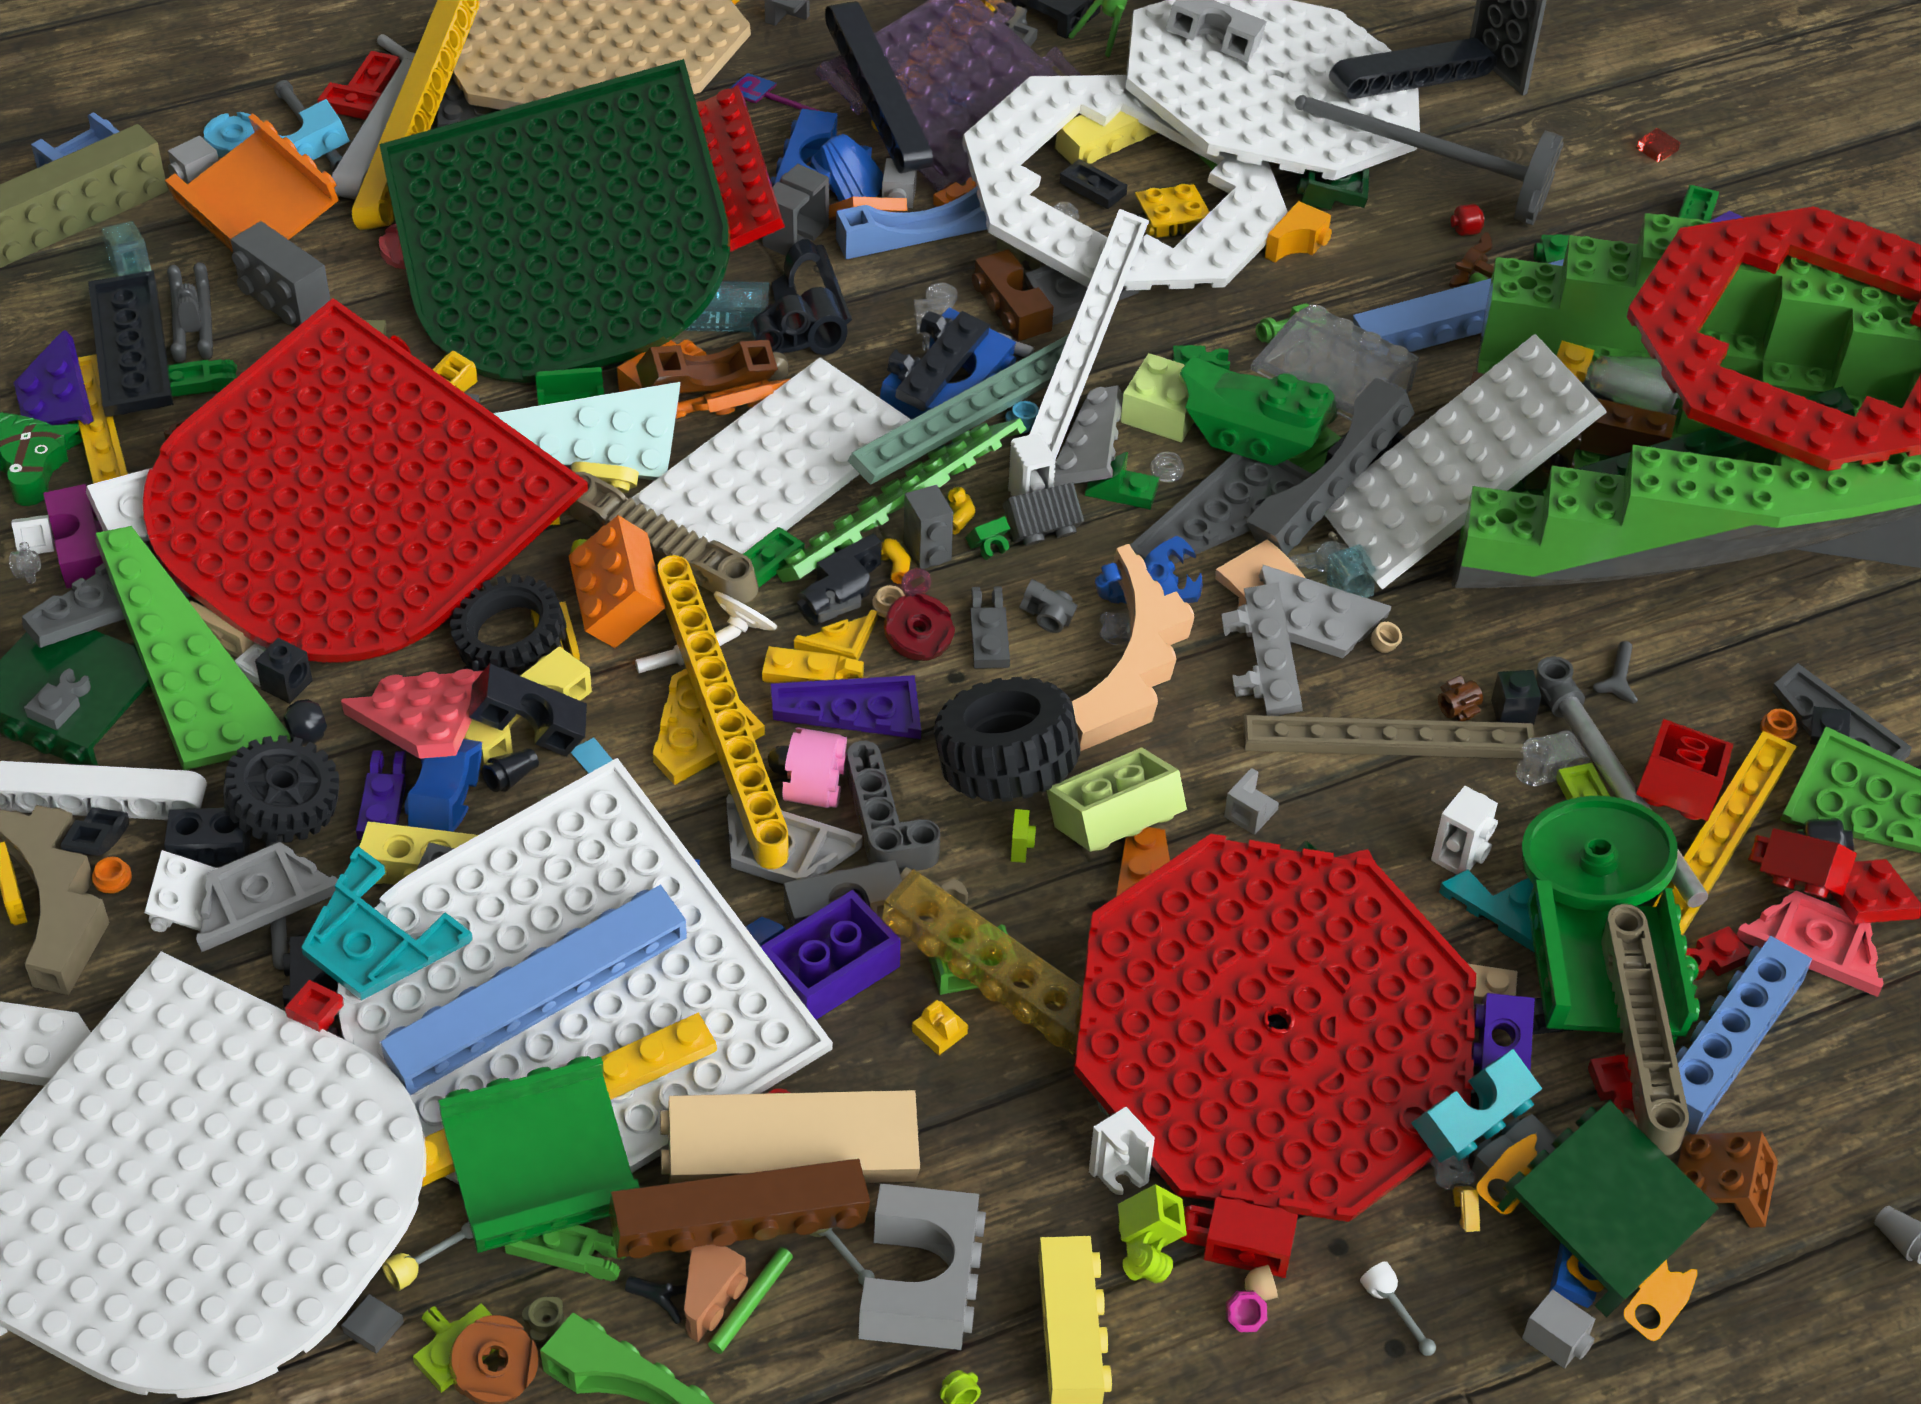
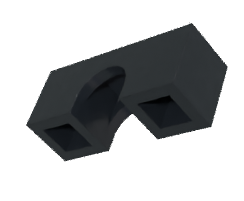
M489 664L472 684L469 718L502 731L518 714L526 718L533 726L536 745L566 757L585 738L587 703L492 664Z

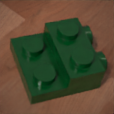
M1369 168L1336 180L1324 179L1321 172L1305 169L1304 174L1297 173V176H1300L1296 194L1302 195V203L1309 204L1314 208L1328 210L1332 209L1334 201L1342 202L1348 206L1365 208L1368 200Z

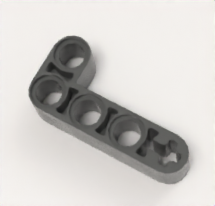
M870 741L854 742L847 750V780L869 864L895 860L899 873H902L906 867L913 871L933 867L937 864L940 854V829L938 825L929 820L899 823L880 749Z

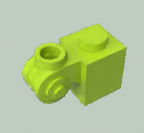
M1155 1184L1119 1203L1118 1211L1121 1240L1127 1244L1128 1256L1123 1259V1269L1126 1275L1133 1281L1145 1278L1157 1284L1166 1280L1173 1268L1172 1258L1161 1252V1249L1186 1236L1187 1233L1183 1199Z

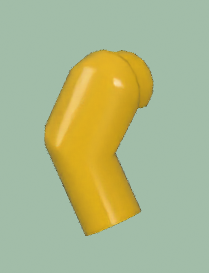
M962 487L951 489L947 497L953 510V534L955 535L959 534L975 515L973 502Z

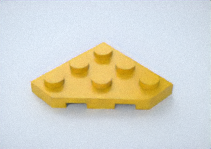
M687 669L671 677L667 703L664 705L660 722V732L653 750V763L674 785L719 761ZM740 700L753 737L757 740L765 735V725Z

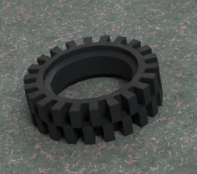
M512 574L511 582L507 583L505 576L497 577L498 585L492 586L490 580L483 582L484 591L480 592L475 588L471 592L472 600L465 597L460 602L461 608L455 607L453 611L455 619H451L450 622L451 634L462 661L470 669L472 668V661L478 660L479 671H484L489 664H492L512 673L514 670H518L519 674L522 675L527 671V666H534L541 657L550 654L552 650L558 647H562L560 640H565L566 637L564 629L567 628L566 621L554 590L551 587L547 588L544 581L539 580L536 583L534 577L527 575L522 582L520 574ZM521 607L531 609L540 615L536 629L519 642L497 647L486 645L478 640V633L482 624L498 612Z

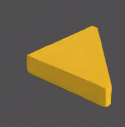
M870 610L867 616L848 622V619L822 627L821 632L807 637L797 635L794 639V649L841 655L859 660L878 620V611Z

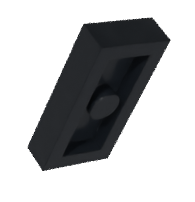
M1078 159L1060 173V183L1106 209H1109L1127 195V184L1081 159Z

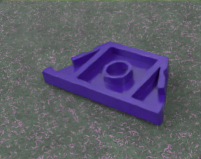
M64 330L14 381L21 416L38 419L50 425L68 424L69 421L80 420L84 425L90 424L94 420L73 337Z

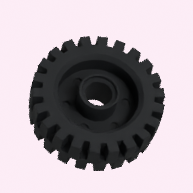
M283 735L278 736L277 742H273L272 737L267 736L263 737L261 745L255 739L248 743V748L242 746L237 750L236 756L233 755L229 760L224 779L223 800L226 812H230V819L234 823L239 822V828L245 833L253 828L252 836L261 839L264 833L268 834L269 842H276L277 836H283V842L288 843L293 841L295 834L299 841L307 839L309 832L313 835L320 832L321 826L326 827L330 822L331 816L333 817L339 793L338 771H335L336 765L333 760L328 761V754L324 750L316 753L317 745L311 742L303 747V739L294 737L293 742L288 743L287 736Z

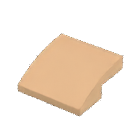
M1267 539L1218 567L1215 579L1239 597V607L1244 604L1247 605L1244 588L1264 585V581H1260L1259 578L1263 565L1303 578L1305 576L1277 546Z

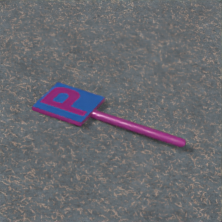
M750 73L744 75L731 87L733 88L738 85L744 99L755 104L763 97L800 110L803 108L820 111L770 93L777 86V83Z

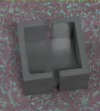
M798 163L788 173L783 174L780 181L773 186L785 227L763 237L764 247L785 256L796 242L807 238L814 241L829 226V177Z

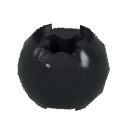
M306 699L297 700L286 709L287 713L283 718L292 741L294 737L303 739V746L309 742L315 744L323 738L327 724L318 703Z

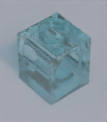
M1361 544L1329 554L1327 583L1329 586L1365 598L1374 595L1375 580L1371 575L1376 572V567L1372 565L1371 559Z

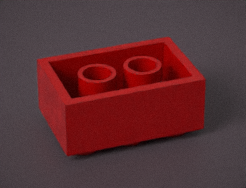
M1663 719L1647 759L1636 795L1641 796L1650 805L1657 807L1665 805L1676 809L1682 816L1688 819L1708 821L1723 785L1734 744Z

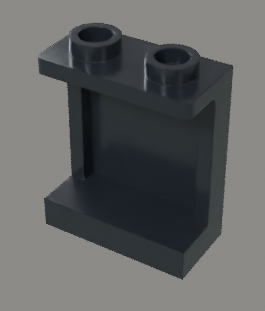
M1011 0V11L1016 6L1024 8L1028 5L1058 20L1057 35L1067 39L1075 25L1095 0ZM1101 4L1087 22L1100 13Z

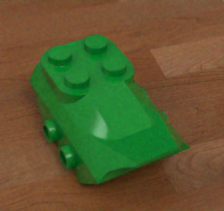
M1193 355L1180 372L1185 381L1189 396L1185 408L1212 447L1272 466L1278 465L1312 448L1336 413L1337 403L1334 400L1335 395L1329 390L1328 386L1321 383L1312 384L1299 380L1292 374L1283 373L1272 379L1239 374Z

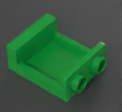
M601 367L539 371L535 373L538 406L604 395Z

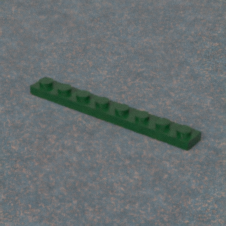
M1843 386L1805 397L1855 417L1854 406ZM1709 427L1647 447L1728 458L1763 446ZM1631 452L1577 469L1625 476Z

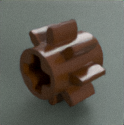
M1462 675L1446 681V684L1440 687L1442 693L1438 695V705L1447 718L1457 716L1458 721H1467L1481 712L1478 706L1483 703V694L1475 681L1469 680L1464 682Z

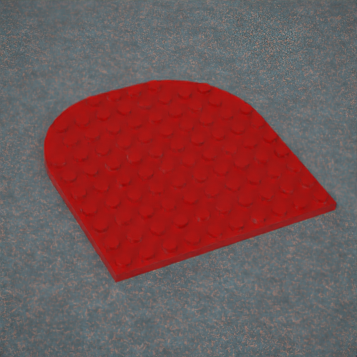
M332 298L172 432L161 446L160 455L153 468L149 469L144 486L143 512L150 544L165 571L187 593L229 625L242 632L245 637L265 648H268L277 638H280L306 651L309 661L352 662L380 657L398 651L433 632L453 615L455 607H461L460 602L465 597L470 599L471 592L475 588L480 590L483 587V582L491 580L588 491V482L336 299Z

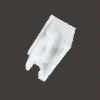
M1127 1107L1119 1110L1093 1128L1089 1173L1093 1177L1098 1176L1117 1195H1123L1124 1191L1122 1185L1115 1180V1177L1118 1175L1128 1176L1130 1181L1139 1188L1149 1183L1155 1139Z

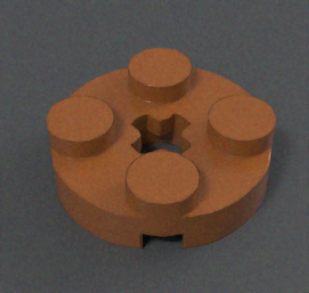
M489 1315L476 1320L458 1335L450 1351L449 1369L454 1380L455 1389L460 1394L479 1404H505L517 1399L533 1381L537 1372L538 1350L534 1340H531L529 1335L523 1330L524 1327L512 1318L501 1315ZM491 1349L498 1350V1357L505 1359V1366H498L495 1372L488 1370V1365L482 1361V1356H488Z

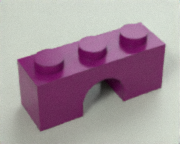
M86 484L43 493L66 589L72 588V583L80 578L87 580L95 575V568L104 563L96 544V533L102 532L103 529L99 520L95 521L94 519L97 516L86 494Z

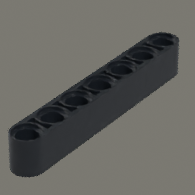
M851 1L827 6L825 9L827 28L899 173H906L930 168L933 163L931 147L859 2Z
M1469 38L1343 59L1332 67L1329 72V80L1347 98L1357 99L1483 77L1494 69L1497 64V56L1478 38Z

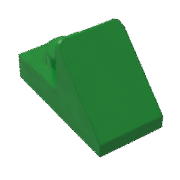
M1124 452L1111 461L1113 469L1112 478L1089 481L1085 490V496L1151 510L1158 489L1159 477L1127 471L1128 452Z

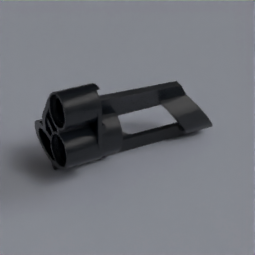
M802 239L796 242L787 253L784 262V275L772 282L775 303L769 304L764 311L755 316L749 328L753 341L769 340L773 352H795L810 347L817 354L828 355L840 349L845 343L848 334L847 324L852 321V317L824 245H815L809 239ZM813 260L817 264L825 288H811L799 296L794 284L795 273L803 262Z

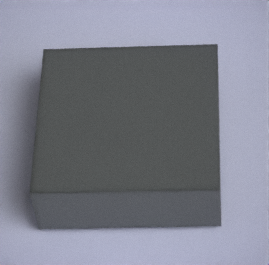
M369 1294L341 1326L344 1334L377 1354L402 1326L404 1320L402 1314Z

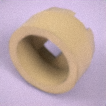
M1381 622L1374 629L1371 636L1373 647L1381 653L1393 651L1402 641L1400 629L1391 622Z
M1269 1265L1255 1268L1248 1273L1245 1278L1246 1291L1256 1292L1264 1301L1278 1298Z

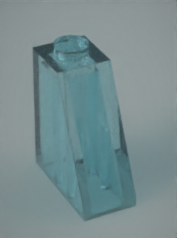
M133 221L101 228L106 252L116 277L151 271L144 238Z

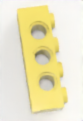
M368 821L359 847L384 865L386 874L375 884L395 885L417 870L429 842L457 848L478 835Z

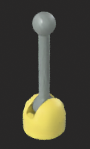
M469 1222L462 1226L461 1231L415 1258L409 1254L399 1253L386 1259L382 1269L391 1286L396 1291L404 1289L417 1278L419 1264L464 1238H473Z

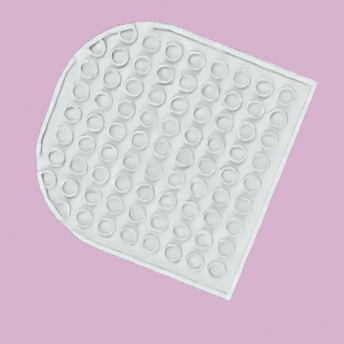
M618 758L417 869L385 892L379 899L380 903L375 907L378 912L415 940L446 912L472 932L473 940L469 944L362 1001L340 983H338L337 993L343 996L344 1006L339 1011L344 1040L369 1052L389 1068L384 1060L380 1041L385 1039L392 1030L401 1026L407 1027L421 1019L429 1009L436 1006L442 1007L457 999L459 994L465 989L482 985L491 980L499 970L505 967L516 966L525 961L535 950L541 947H550L562 940L569 931L575 928H584L596 921L606 910L617 909L630 902L640 891L651 890L661 884L686 919L687 938L410 1095L417 1109L424 1137L444 1128L438 1100L445 1099V1096L452 1091L469 1089L471 1092L486 1088L489 1082L499 1078H509L512 1081L527 1077L530 1071L537 1068L550 1067L553 1070L567 1066L569 1061L578 1057L589 1056L591 1059L601 1057L699 1012L716 1041L717 1051L611 1100L632 1173L659 1157L661 1150L669 1149L668 1135H660V1110H668L669 1096L761 1094L831 1051L833 1042ZM453 1172L445 1176L449 1180L459 1184L456 1172Z
M160 952L0 1137V1326L103 1382L141 1395L153 1392L176 1394L178 1398L209 1396L235 1390L278 1372L277 1367L290 1360L302 1350L307 1353L331 1332L395 1249L416 1213L423 1177L426 1176L427 1153L418 1112L408 1091L399 1078L384 1063L362 1048L322 1029L318 1032L286 1016V1011L164 952Z

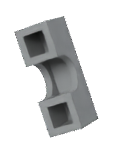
M1176 0L1172 5L1166 30L1190 40H1194L1199 34L1217 36L1223 41L1220 52L1249 62L1260 47L1267 21L1215 0Z

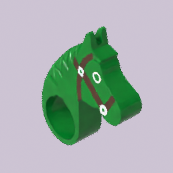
M0 412V471L6 473L13 499L18 505L32 506L44 500L43 493L48 492L52 473L63 463L69 462L68 450L82 442L80 435H74L80 429L78 424L50 425L38 419Z

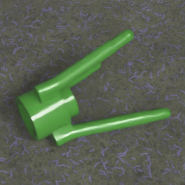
M1095 0L1070 32L1069 38L1073 39L1101 4L1103 13L1114 17L1105 56L1110 57L1121 16L1128 0Z

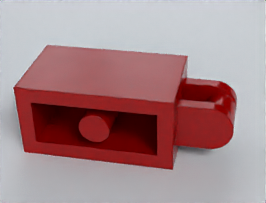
M1773 828L1770 838L1760 835L1755 836V842L1748 861L1761 865L1759 871L1773 877V885L1788 890H1794L1795 885L1805 887L1804 892L1825 899L1828 893L1844 895L1857 855L1856 852L1839 843Z
M1217 1196L1214 1209L1195 1205L1184 1208L1187 1235L1180 1239L1186 1243L1206 1247L1205 1261L1250 1271L1269 1265L1273 1276L1286 1278L1298 1214L1287 1212L1279 1207L1267 1208L1246 1203L1238 1198L1226 1199Z

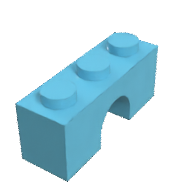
M327 99L299 112L303 125L296 133L287 136L279 135L282 139L284 137L290 139L300 155L307 154L312 160L350 142L340 118Z

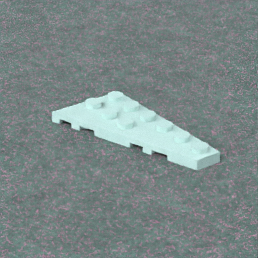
M680 382L493 414L569 469H571L573 462L618 465L635 469L639 472L638 478L656 480L667 472L669 468Z

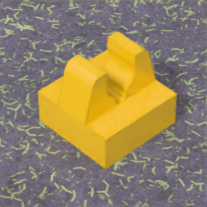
M935 1000L924 1009L918 1019L912 1022V1032L937 1055H941L968 1034V1024L942 1001Z

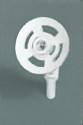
M715 591L714 597L717 602L730 615L727 621L730 625L715 633L720 646L735 639L741 632L745 633L748 627L763 630H776L778 627L771 620L728 595ZM674 645L673 650L635 660L638 673L676 663L679 666L684 665L678 645Z

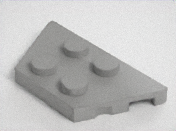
M1266 565L1262 566L1259 574L1260 581H1264V585L1279 582L1290 642L1336 657L1344 658L1353 650L1355 644L1365 639L1381 620L1384 621L1391 611L1392 606Z
M728 794L726 798L731 868L784 884L785 882L794 881L802 877L809 878L824 875L857 852L862 846V835L781 810L788 828L789 858L787 863L778 869L763 868L758 865L754 858L732 795Z
M281 842L208 872L205 883L207 894L202 901L200 913L203 918L201 933H197L196 937L201 952L331 897L336 890L335 884L338 878L333 875L331 877L326 876L317 870L313 862L305 857L296 856L291 848Z

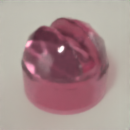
M922 568L909 570L902 578L903 590L910 596H914L915 593L925 594L931 587L930 574ZM922 575L925 581L913 588L910 582Z

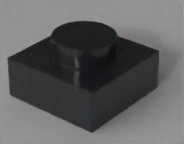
M1814 706L1811 720L1810 744H1818L1825 727L1849 737L1851 710Z

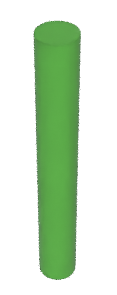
M780 1247L709 1341L708 1346L718 1354L723 1353L791 1261L793 1256L787 1249Z

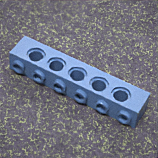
M1772 936L1768 938L1762 948L1755 946L1745 962V966L1748 968L1744 973L1738 970L1732 977L1727 987V991L1730 993L1726 998L1719 995L1709 1012V1016H1711L1709 1022L1706 1023L1701 1020L1690 1039L1693 1042L1691 1047L1688 1049L1683 1046L1679 1050L1676 1058L1689 1113L1686 1131L1691 1134H1697L1803 983L1812 961L1811 957Z

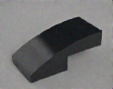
M91 807L84 821H74L61 843V849L96 856L106 853L118 842L129 826L128 813Z

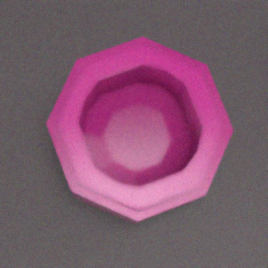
M1236 1291L1226 1302V1320L1239 1332H1257L1267 1321V1303L1254 1291Z

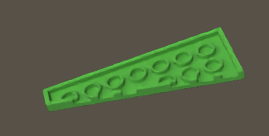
M128 526L97 532V547L182 769L188 770L230 760L233 755L236 756L237 750L242 746L248 748V743L255 739L261 745L263 737L271 736L273 742L278 741L279 735L287 736V742L290 743L291 737L287 729L133 527Z

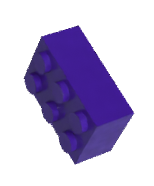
M851 890L760 946L815 1020L900 967L901 939L854 890Z

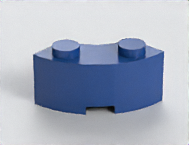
M463 739L456 756L422 758L420 776L415 786L409 791L405 801L408 826L450 832L455 831L469 809L468 806L463 805L469 786H477L482 756L481 741Z

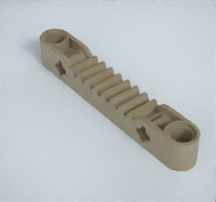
M575 472L588 482V491L568 508L572 517L598 531L602 526L619 515L647 532L655 562L659 563L664 557L671 555L681 556L688 561L696 584L713 593L715 591L721 592L741 603L749 602L755 598L759 586L753 564L747 556L718 541L712 540L708 542L705 536L699 539L695 531L692 530L689 533L684 525L678 528L674 520L671 519L668 522L663 514L657 517L653 509L650 508L647 511L642 503L636 505L632 498L628 499L619 489L586 472Z
M1627 904L1616 905L1608 913L1601 937V945L1609 981L1612 982V992H1615L1614 1003L1618 1005L1617 1018H1621L1619 1028L1620 1031H1623L1622 1043L1626 1044L1625 1057H1628L1627 1068L1631 1070L1630 1082L1633 1083L1632 1097L1637 1125L1665 1155H1670L1676 1152L1681 1145L1689 1122V1113L1649 927L1645 914L1639 908Z

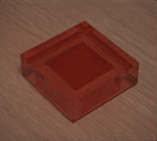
M1656 128L1638 139L1636 148L1660 163L1679 150L1680 142L1659 128Z

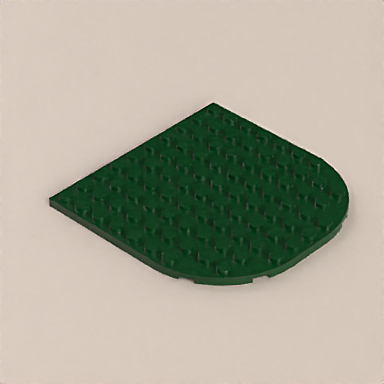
M684 59L379 144L416 313L426 333L441 352L447 355L451 351H455L475 364L478 375L500 381L533 383L536 382L535 373L539 371L603 367L634 358L640 353L647 352L650 347L666 344L686 330L711 303L725 276L730 254L728 218Z

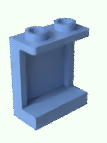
M93 112L88 115L90 129L60 146L53 148L43 139L32 143L36 166L39 168L120 131L113 127L107 119H102Z

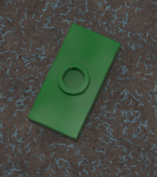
M1689 185L1678 217L1700 219L1709 222L1719 192Z

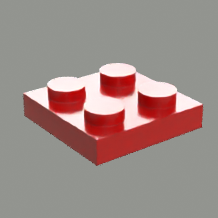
M1887 859L1854 861L1844 895L1832 894L1853 924L1920 919L1921 902Z

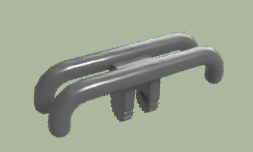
M202 262L196 263L193 267L197 292L193 284L182 283L181 272L178 266L171 265L167 269L171 293L173 344L170 350L174 361L177 363H183L187 357V332L199 331L197 347L202 359L209 360L213 356L210 286L207 268Z

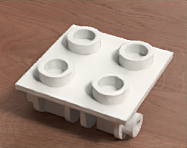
M162 850L144 912L149 915L148 920L151 928L157 932H164L172 923H176L201 931L203 918L200 913L202 901L207 894L205 890L207 873L217 868Z

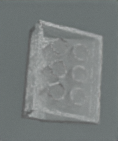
M1310 304L1289 319L1252 362L1250 369L1268 379L1287 373L1294 375L1299 380L1312 384L1321 383L1328 386L1329 390L1335 395L1334 400L1337 403L1336 413L1352 421L1354 401L1375 378L1398 387L1407 393L1410 392L1420 357L1410 353L1403 346L1394 345L1382 339L1377 333L1368 332L1354 325L1348 319L1339 318L1327 312L1322 306Z

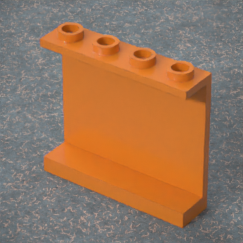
M253 113L248 118L255 133L187 184L175 173L165 180L174 200L232 252L231 238L260 221L289 240L339 201L334 189L337 185L331 175L326 171L321 173L307 154L300 155L290 139L287 137L282 139L268 120L263 122Z

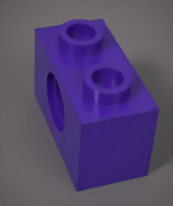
M1486 993L1481 1000V1004H1475V1027L1479 1028V1041L1472 1044V1060H1474V1067H1477V1073L1512 1049H1514L1530 1071L1535 998ZM1495 1029L1506 1031L1511 1038V1044L1506 1047L1497 1045L1492 1038V1031Z

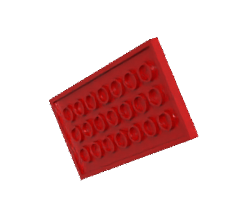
M738 85L731 89H724L716 96L705 101L696 102L728 218L730 252L785 227L746 102Z

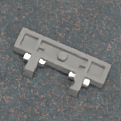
M1279 582L1244 588L1247 605L1239 606V610L1221 614L1225 636L1230 632L1238 631L1239 633H1247V637H1253L1258 666H1253V671H1247L1242 676L1232 675L1236 697L1254 694L1255 698H1264L1267 716L1303 711Z

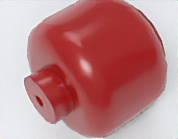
M1467 204L1456 207L1454 215L1451 216V226L1455 228L1458 235L1469 236L1481 232L1484 227V214L1478 205Z

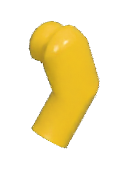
M886 538L882 542L881 559L885 561L891 559L893 562L891 580L897 584H904L908 581L911 562L910 555L896 539Z

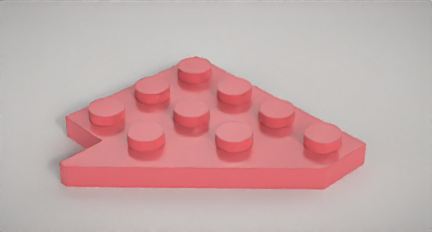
M462 669L448 674L426 672L419 676L410 677L390 675L380 680L372 696L342 699L343 712L348 717L419 759L456 756L472 721L469 718L472 684L483 671Z

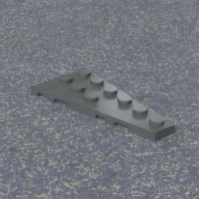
M1233 454L1131 543L1130 546L1135 554L1140 555L1144 560L1157 546L1175 536H1179L1192 547L1195 555L1249 532L1250 529L1246 520L1268 496L1283 492L1303 482L1313 474L1288 460L1272 466ZM1184 554V560L1191 557L1187 554ZM1175 555L1168 557L1173 564L1180 562Z

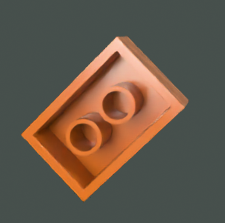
M617 515L609 523L602 526L598 532L568 555L584 630L604 643L616 648L665 609L648 534L621 516Z

